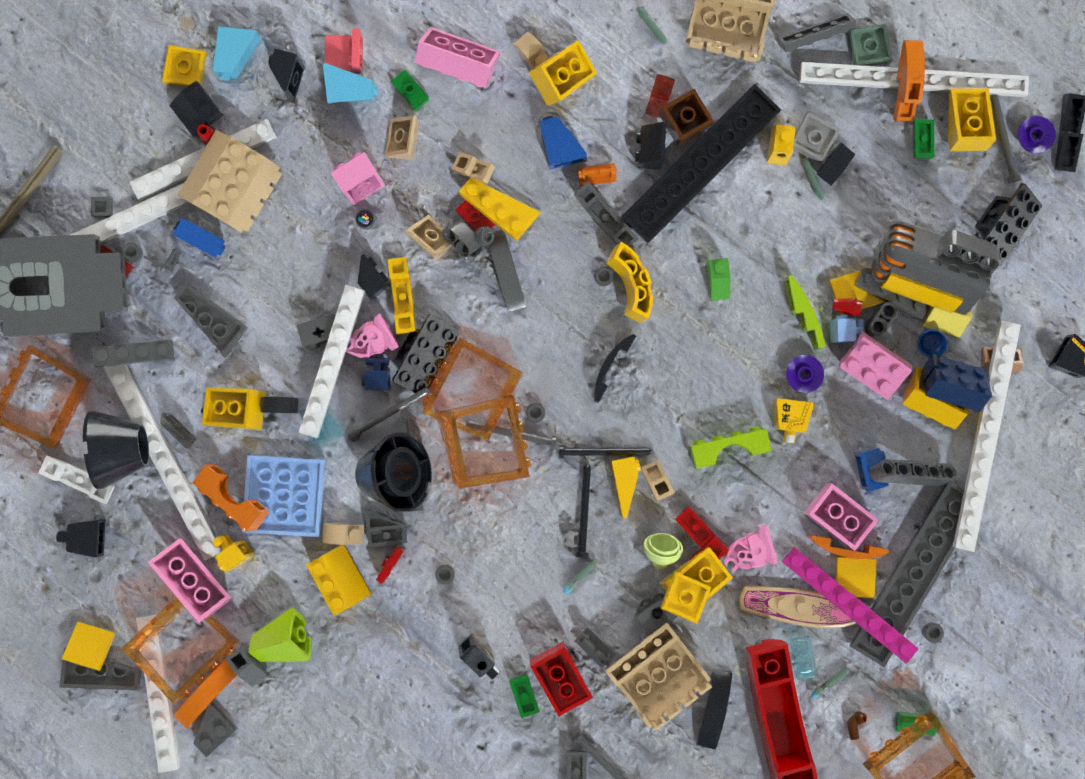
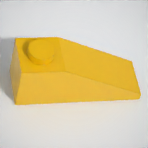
M635 457L611 461L622 518H627L638 479V471H641L639 460H635Z

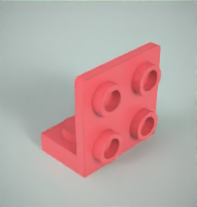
M352 29V35H326L325 63L354 74H363V35L361 30Z

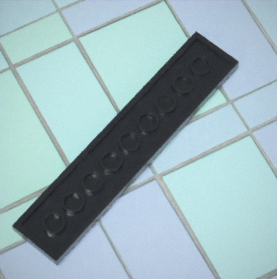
M754 84L621 216V219L649 244L781 112V109Z

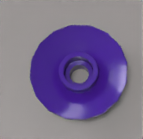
M1032 116L1025 119L1018 129L1020 145L1031 153H1042L1049 150L1056 139L1054 125L1042 116Z
M800 355L788 364L786 379L795 391L810 393L821 386L824 380V369L815 357ZM802 371H805L807 374L805 378H802L800 375Z

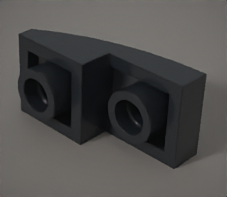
M840 142L816 174L832 186L856 154Z

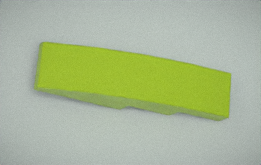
M793 275L786 277L785 284L792 316L799 314L803 333L811 332L814 350L825 348L826 344L822 329L809 299Z

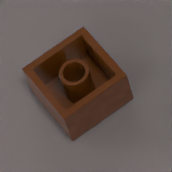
M695 88L663 106L658 113L662 121L667 122L666 128L677 146L708 129L714 122Z

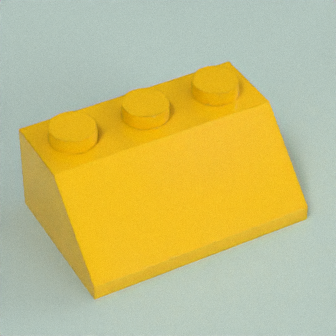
M917 366L905 389L903 405L955 430L968 415V408L927 397L925 395L922 368Z
M341 545L306 564L333 616L371 595L345 545Z

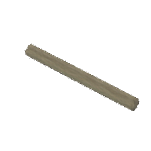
M52 146L1 214L0 236L63 154V151L57 146Z

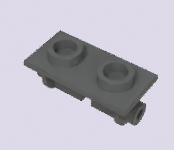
M588 627L575 639V642L601 668L609 665L615 655Z

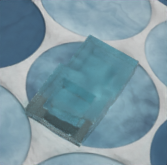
M810 636L791 638V650L797 679L817 677Z

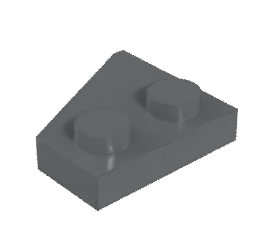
M369 509L365 510L368 547L408 543L406 523Z
M213 702L207 707L194 740V745L206 758L237 730Z

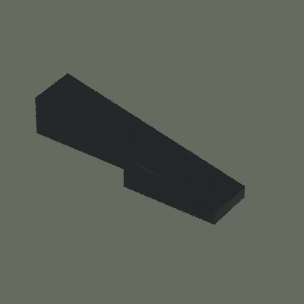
M1063 94L1055 170L1076 172L1084 135L1081 134L1085 115V95Z

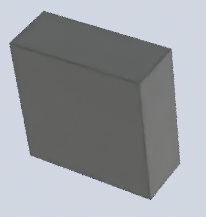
M91 197V216H113V198Z

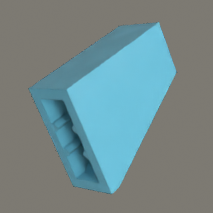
M218 26L213 72L219 79L229 81L230 78H238L260 42L261 37L257 31Z
M327 63L323 64L327 103L375 100V95H378L377 84H374L373 80Z

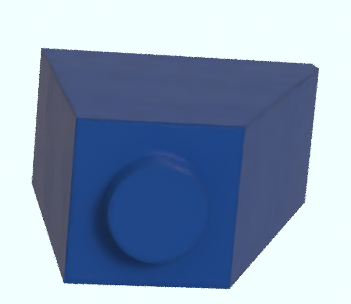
M547 116L542 121H539L550 170L587 161V153L558 117Z
M184 218L178 219L171 232V235L215 258L217 255L221 256L226 247L223 245L224 240Z

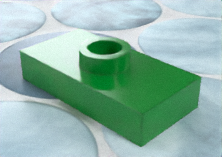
M406 70L391 80V84L415 112L430 100Z
M915 119L913 121V159H932L935 157L934 119Z
M528 673L510 679L509 683L521 718L539 713L540 709Z

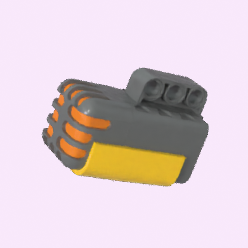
M896 221L890 225L878 245L875 246L871 277L876 283H879V287L949 313L957 311L967 314L988 290L991 275L999 266L1000 248L993 243L960 231L950 230L942 236L903 221Z

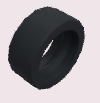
M261 397L260 412L298 413V398Z

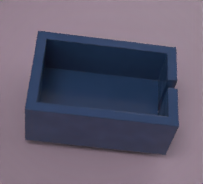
M932 354L921 370L923 382H925V395L927 397L981 412L992 397L987 371L981 367L971 366L964 362Z

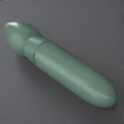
M637 7L639 17L644 20L661 43L666 44L665 35L648 16L647 11L642 7Z
M803 157L802 164L812 184L814 193L820 200H823L824 191L820 187L812 165L806 157Z

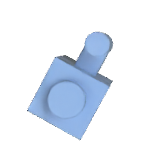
M848 315L836 316V319L829 321L830 343L856 342V335L858 338L862 332H865L864 319L848 318Z

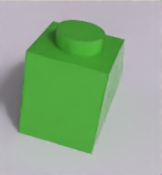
M728 258L709 260L706 263L711 301L730 299L731 276Z

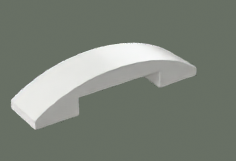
M51 456L45 457L38 472L47 478L60 481L89 495L88 497L103 504L108 503L115 487L110 485L105 489H96L92 485L86 470Z

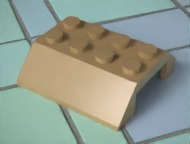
M695 0L686 43L692 48L702 50V47L706 48L705 51L717 54L724 52L725 56L737 59L741 56L743 60L756 63L757 60L760 61L763 53L764 37L775 0Z
M216 130L177 196L223 221L239 232L245 230L248 232L254 222L250 218L251 215L254 217L258 216L264 205L260 200L266 201L273 190L270 183L276 185L282 173L278 171L279 166L233 137Z
M667 622L605 670L614 684L621 689L641 715L645 724L649 728L654 727L656 731L667 723L664 718L665 716H668L671 720L683 711L680 704L683 703L685 707H688L698 699L695 694L697 691L702 696L712 688L709 683L711 678Z

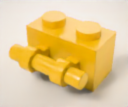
M229 535L218 536L213 540V545L223 550L215 556L216 564L226 573L237 569L255 555L245 540L234 542Z

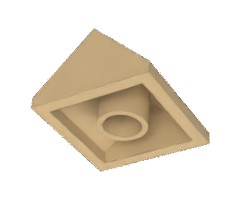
M412 115L390 119L385 151L386 157L414 161L420 125L417 116Z
M429 215L406 230L408 237L436 262L451 247L443 236L444 228Z

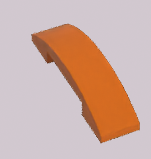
M812 534L807 535V538L820 548L847 558L870 559L886 555L889 552V549L864 544L863 552L830 546L831 538Z
M226 660L212 672L173 715L186 729L237 676Z

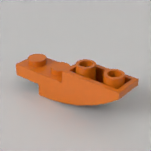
M903 40L896 77L900 81L893 119L896 121H914L917 103L922 102L925 57L923 41Z

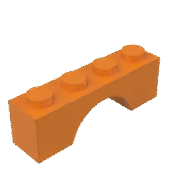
M205 464L193 481V484L198 487L197 490L207 495L211 499L212 504L222 508L227 517L239 523L238 526L242 530H257L270 511L257 500H246L243 503L236 502L228 491L229 475L216 464Z

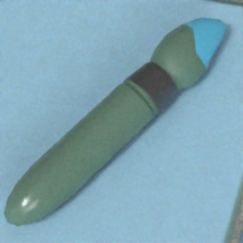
M593 559L588 562L566 584L563 593L568 594L573 591L575 586L596 566L598 560Z
M844 668L821 686L816 687L811 694V698L820 697L824 691L846 677L850 669Z

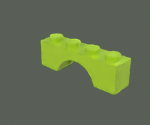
M760 426L749 428L750 432L743 434L742 430L731 432V436L726 438L723 435L714 436L712 441L705 442L704 439L693 441L694 445L689 446L694 469L716 465L718 454L729 445L741 446L751 456L771 452L772 448L767 429H761Z

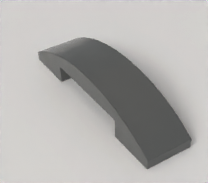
M589 182L574 194L586 212L616 245L623 242L630 247L639 239L601 199V195Z
M506 235L495 237L489 248L507 310L512 312L526 308Z

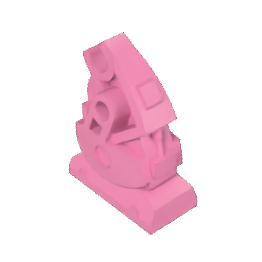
M378 314L375 316L374 321L364 323L353 332L349 340L351 346L347 348L346 352L358 358H371L375 354L386 352L387 349L396 351L401 346L384 316Z
M768 525L758 526L757 533L751 532L743 538L736 539L728 547L729 551L726 553L723 561L725 566H727L729 561L734 562V566L731 568L733 572L738 567L750 569L761 567L767 562L777 564L778 561ZM743 561H749L748 564H744V563H742V562H743Z

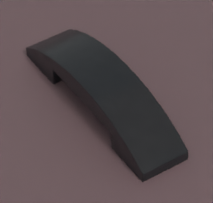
M632 334L621 341L605 359L596 379L594 402L599 403L608 387L602 383V380L618 352L621 351L626 354L636 335Z
M713 668L710 681L712 688L709 691L703 722L699 729L696 743L698 746L716 750L728 707L732 682L731 672Z

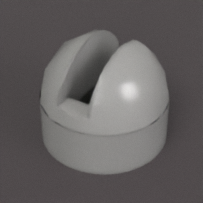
M570 531L565 534L564 538L566 540H564V543L567 546L577 547L579 545L578 532Z

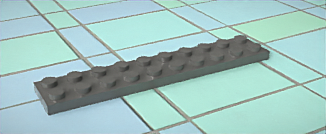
M952 482L944 484L871 608L873 612L903 636L955 549L953 542L964 490ZM862 627L859 628L849 645L884 668L893 654Z

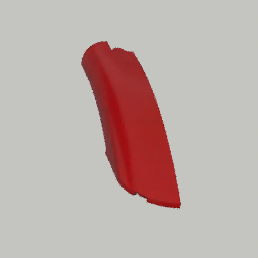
M780 639L762 640L761 644L745 647L750 687L771 779H818L798 702L788 643Z

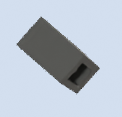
M246 643L226 657L225 660L238 677L253 687L269 674L261 662L248 653L249 645Z

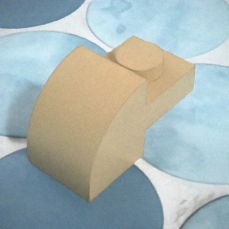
M529 32L512 44L531 69L549 59L542 49L543 46Z
M459 152L452 167V170L467 179L473 178L486 184L495 169L493 164L478 160L472 155Z
M659 460L641 467L656 502L675 494Z
M323 523V543L338 545L363 544V524Z

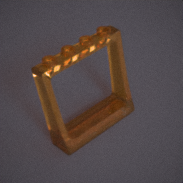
M459 338L457 344L453 343L448 351V354L451 355L448 361L444 360L439 369L442 371L440 377H435L430 386L433 388V391L430 395L425 396L422 402L424 408L421 413L482 440L489 441L523 372ZM462 348L473 352L508 373L481 429L478 431L432 411V405Z
M28 345L26 351L22 350L17 358L20 361L18 367H13L9 374V378H11L9 384H5L0 391V395H2L0 400V425L54 449L58 447L92 378L33 345ZM33 355L62 370L76 380L49 437L3 417V413Z
M507 395L439 411L453 482L459 489L530 477L528 468H531V462L529 457L525 455V450L528 449L526 440L522 439L521 432H524V425L518 418L521 409L519 403L515 402L514 396ZM506 405L518 468L513 471L467 477L456 419Z
M176 597L121 648L172 703H176L180 698L182 700L187 698L192 693L190 689L195 684L197 686L206 679L205 674L209 670L213 672L221 664L219 661L224 656L228 657L236 650L234 646L240 641L212 615L204 619L226 639V643L178 690L174 691L143 657L141 651L185 609Z
M931 711L925 715L918 716L914 724L901 729L900 735L894 739L887 740L882 749L878 752H872L869 755V759L862 763L875 779H883L879 775V770L934 728L953 757V762L932 779H974L976 777L938 718Z

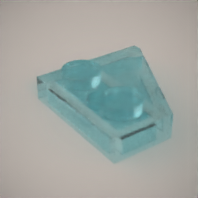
M303 409V410H300V411H299L302 420H303V417H304V414H305L306 409ZM326 412L319 438L308 436L311 447H315L344 437L347 433Z

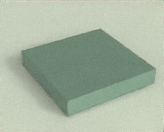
M886 24L853 29L847 32L853 65L874 66L893 61Z

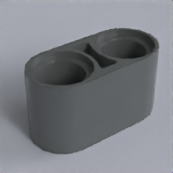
M456 220L443 230L445 240L463 257H468L481 247L476 241V234L462 220Z
M893 302L879 305L865 326L866 333L872 337L884 334L898 314L897 305ZM884 307H887L890 310L889 316H886L884 314ZM874 323L880 326L879 332L873 329Z

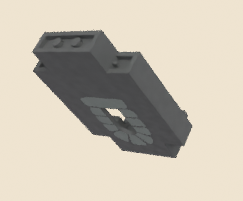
M87 234L0 239V320H2L0 329L4 337L106 332L105 313L128 312L125 255L120 252L101 253L99 236ZM48 276L50 295L15 296L10 290V283L18 277Z

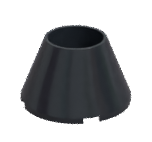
M90 411L86 414L83 424V442H87L88 454H84V460L90 481L96 489H105L147 466L149 461V444L147 433L142 423L97 411Z
M404 432L392 433L383 438L358 461L355 470L356 483L362 493L398 512L411 511L420 506L427 497L428 493L426 490L428 483H431L432 479L431 463L426 449L418 439L415 440L409 436L410 434Z

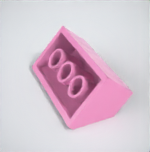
M430 27L418 42L415 63L420 64L424 68L437 70L441 74L454 76L458 80L468 81L477 87L486 88L493 76L501 52Z
M181 538L148 562L149 566L198 623L215 613L231 598Z

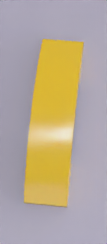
M407 257L387 259L393 294L396 334L416 332Z

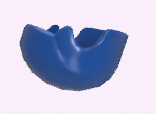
M937 329L923 331L917 340L918 350L922 355L929 358L932 354L942 356L946 353L949 345L945 334Z

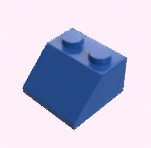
M879 447L854 452L863 490L871 492L889 486L888 483L875 482L869 475V468L872 465L886 459L883 450L881 451Z

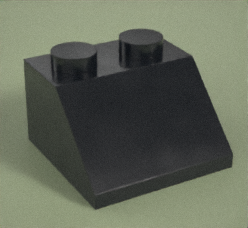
M274 48L273 54L269 56V67L283 92L291 102L295 103L305 66L297 54Z
M197 80L183 89L169 105L193 137L198 135L197 128L200 125L210 126L224 116Z
M667 122L643 125L640 132H637L636 143L639 144V151H635V162H638V168L661 169L665 156Z

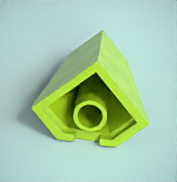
M290 608L251 635L248 653L259 662L309 661L312 641L310 636H306L304 626L307 624L305 618L295 608Z

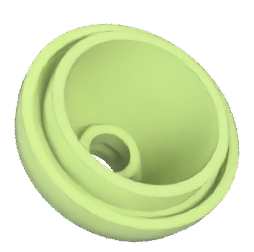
M652 534L644 541L646 556L652 561L653 566L659 569H664L676 562L683 551L681 542L670 534Z

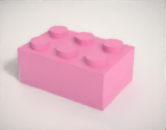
M365 152L353 155L349 162L337 165L334 171L331 172L337 184L353 205L385 186Z
M865 332L860 334L856 342L852 344L839 361L841 369L886 400L893 395L912 371L909 362Z
M826 483L804 511L806 516L847 548L856 551L879 521L832 483Z

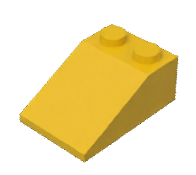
M579 40L528 72L547 106L561 101L597 74Z
M989 88L950 89L947 131L950 151H987L996 141Z
M206 387L202 425L262 430L264 413L260 412L261 397H265L266 392L253 389Z
M710 547L674 570L710 586L711 589L707 600L733 579ZM674 571L659 583L666 592Z

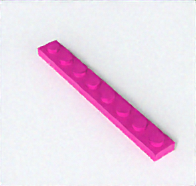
M795 547L781 561L904 663L907 664L919 650L918 647Z

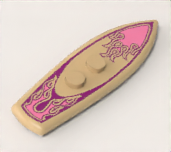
M745 585L740 592V610L758 616L813 628H840L857 624L818 591Z

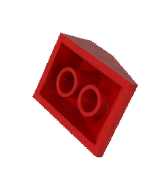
M564 641L530 659V667L558 717L593 698Z

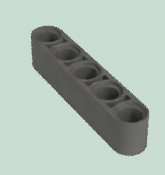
M885 459L872 465L869 468V475L875 482L941 486L957 478V471L954 466L946 463Z

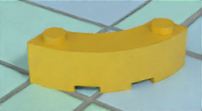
M620 242L613 247L606 264L617 272L625 286L627 304L624 315L638 323H642L649 319L652 310L651 278L647 268L645 269L640 262V257L629 246Z

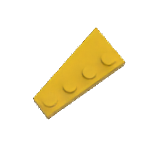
M470 178L458 191L460 196L516 242L541 214L540 211L473 178Z

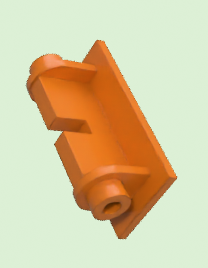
M615 163L577 167L579 186H584L587 182L591 185L617 182Z

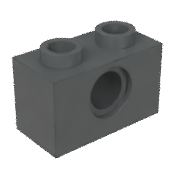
M666 592L655 595L650 604L646 605L645 603L636 609L635 616L649 636L666 622L669 623L678 617L661 609V615L658 617H653L651 614L654 608L661 607Z

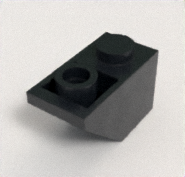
M363 254L360 258L357 283L365 291L366 295L373 300L390 287L387 283L389 279L383 271L380 273L375 268L377 263L371 256L367 258Z

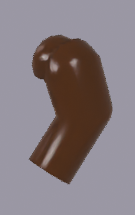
M860 711L854 712L847 721L850 740L860 738L858 727L867 721L865 713Z

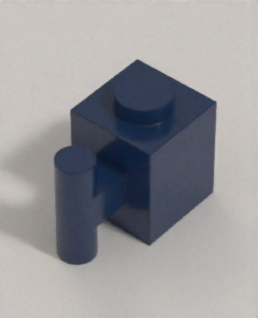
M366 358V365H373V370H365V375H362L361 378L362 386H365L367 391H390V371L382 370V365H390V358Z

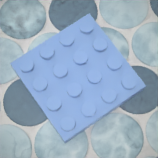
M247 455L244 502L246 500H257L270 512L257 530H242V532L320 537L326 460Z

